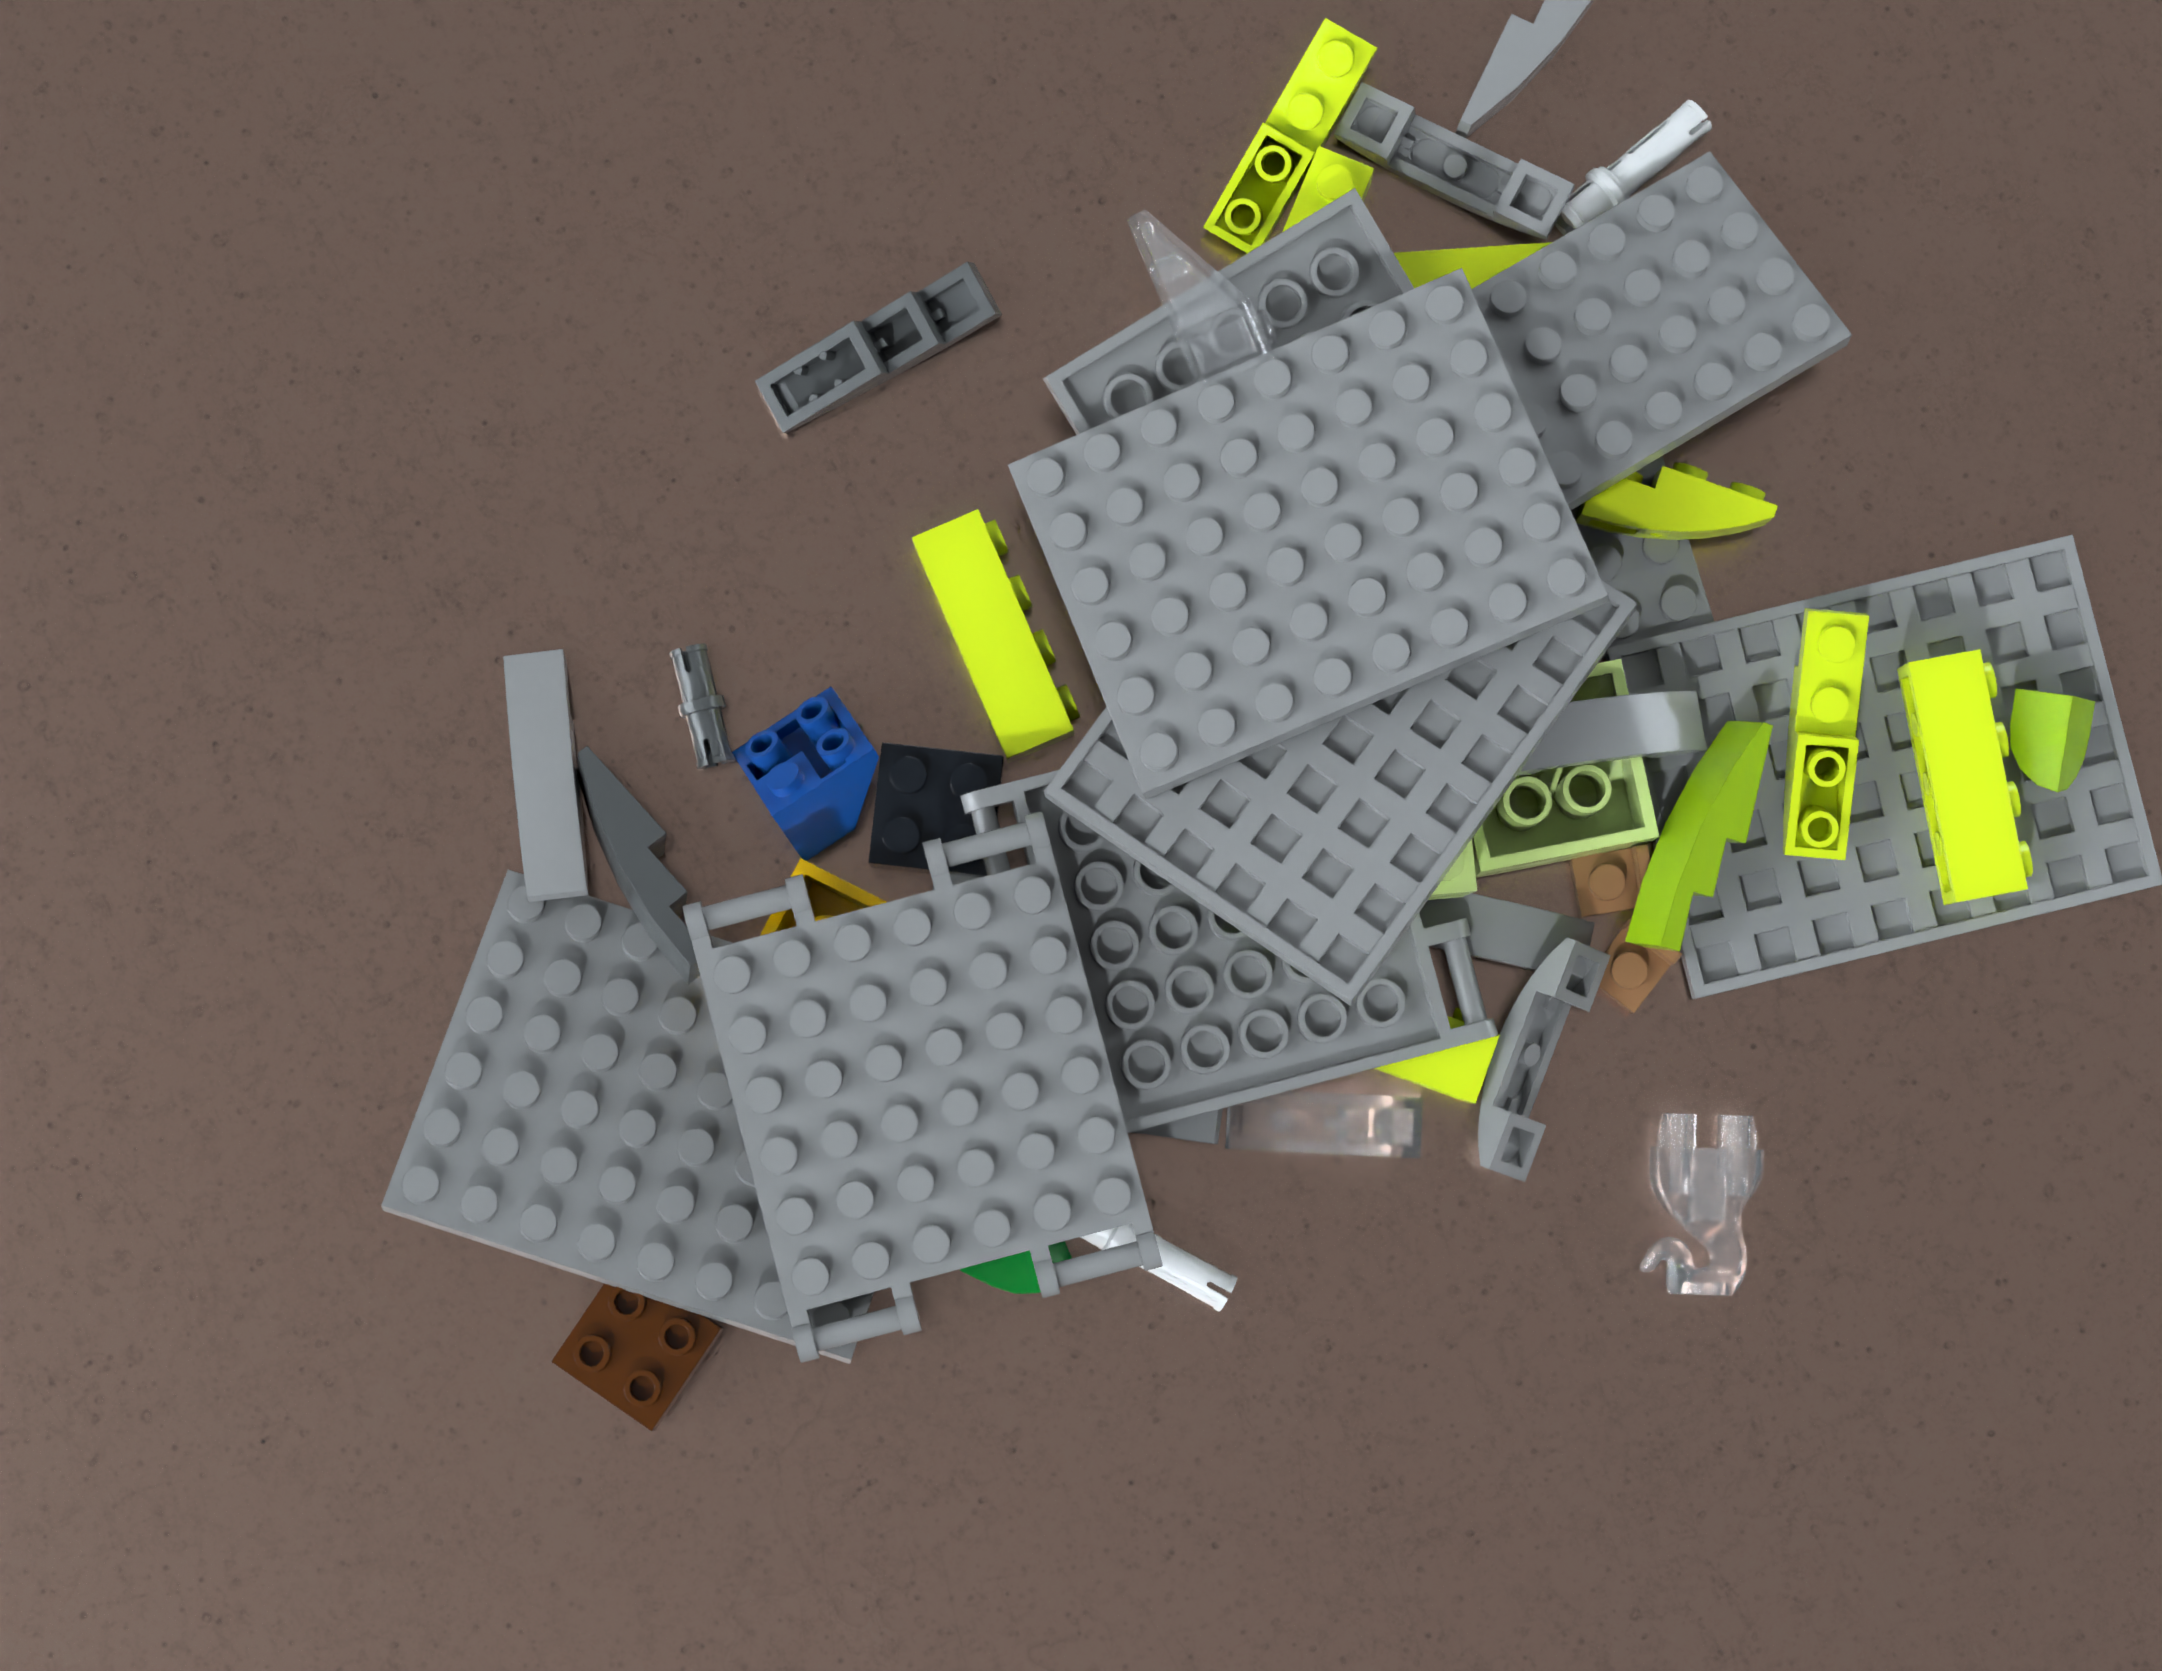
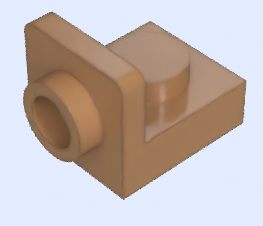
M1647 844L1569 860L1579 918L1633 910L1635 908L1642 880L1652 858L1649 856Z
M1631 919L1623 924L1603 951L1611 956L1598 989L1629 1013L1633 1014L1668 968L1676 964L1682 953L1679 951L1647 948L1625 942Z

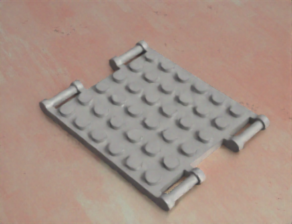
M1059 770L973 791L960 796L964 813L972 815L976 834L1000 828L995 807L1012 803L1017 824L1025 822L1024 815L1039 811L1043 813L1127 1133L1498 1036L1494 1018H1487L1466 937L1471 936L1467 918L1423 928L1420 913H1418L1354 1004L1350 1006L1045 797L1044 790ZM1032 846L1023 847L1027 864L1036 863ZM1006 852L983 858L987 876L1011 870ZM1442 943L1465 1024L1453 1029L1450 1028L1429 950L1430 946Z
M1042 811L1024 815L1025 822L946 843H941L940 838L922 842L935 890L815 921L803 874L785 878V885L738 898L703 906L701 901L682 906L801 1363L819 1359V1352L895 1331L902 1330L904 1336L920 1332L922 1327L910 1282L1029 1250L1042 1298L1061 1294L1060 1287L1143 1265L1145 1271L1163 1267ZM1032 846L1036 861L1034 864L952 884L948 867ZM789 909L793 911L797 925L795 927L716 948L713 946L710 930ZM1132 1223L1136 1237L1135 1242L1052 1263L1048 1245ZM887 1288L892 1289L896 1306L812 1327L809 1309Z

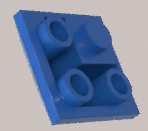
M832 686L817 696L804 701L796 710L766 730L756 733L748 742L732 752L774 820L799 856L806 861L855 829L879 759L876 750Z

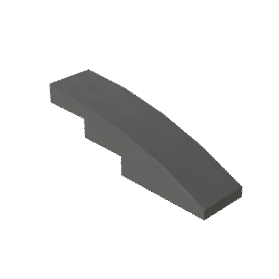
M966 262L918 292L909 291L864 320L848 323L755 380L780 429L783 433H788L903 373L1000 317L1002 313L976 265L972 262Z
M586 746L578 752L577 776L595 835L618 886L649 937L687 985H689L700 976L687 926L679 918L683 914L682 906L686 905L687 890L658 859L665 851L666 832L593 751Z

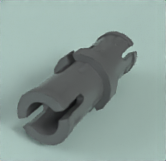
M705 643L686 646V651L678 648L669 652L683 702L677 707L680 718L687 719L697 760V769L712 768L718 766L720 762L727 764L735 761L721 711L726 708L724 695H717L707 654L708 647Z

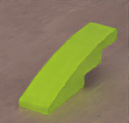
M1727 721L1698 762L1664 825L1642 880L1625 942L1647 948L1680 952L1693 895L1713 897L1725 843L1746 844L1773 725L1765 722Z

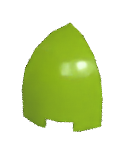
M2016 688L2010 721L2011 750L2020 770L2036 785L2055 792L2067 790L2076 779L2088 746L2095 701L2071 695Z

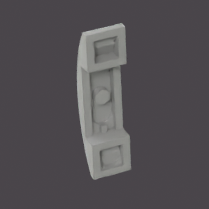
M1361 82L1334 132L1335 138L1353 150L1414 185L1479 216L1546 240L1575 188V184L1528 161L1520 159L1519 163H1516L1416 115L1415 107Z
M1697 691L1641 693L1570 702L1517 776L1535 774L1544 769L1645 756L1647 759L1706 751L1707 747Z
M1473 893L1464 897L1427 900L1419 912L1423 928L1467 918L1471 936L1466 937L1472 957L1518 966L1534 972L1547 956L1567 937L1590 946L1595 924L1594 922ZM1443 943L1430 946L1431 948L1444 950Z
M1567 937L1539 965L1521 991L1500 1032L1484 1082L1478 1126L1480 1166L1525 1182L1546 1125L1529 1119L1539 1089L1571 1006L1590 1012L1611 955Z

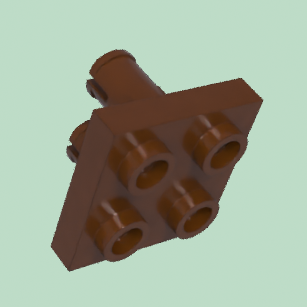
M604 1283L551 1362L650 1431H655L724 1328L708 1317Z

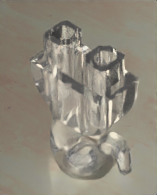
M1662 1113L1657 1132V1146H1650L1649 1172L1652 1189L1667 1213L1704 1246L1710 1254V1261L1705 1266L1695 1267L1692 1254L1686 1243L1674 1237H1664L1653 1243L1640 1263V1270L1650 1272L1657 1268L1662 1260H1665L1667 1263L1666 1287L1668 1293L1734 1295L1743 1281L1747 1265V1252L1741 1231V1215L1746 1203L1759 1187L1764 1169V1150H1757L1754 1117L1718 1115L1717 1148H1696L1697 1114Z

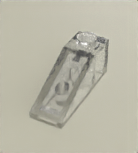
M1146 209L1127 219V223L1195 383L1202 381L1204 386L1207 387L1274 358L1270 346L1276 344L1277 339L1273 326L1263 309L1255 312L1249 298Z
M1301 1091L1282 1092L1227 1107L1225 1149L1420 1158L1423 1098Z

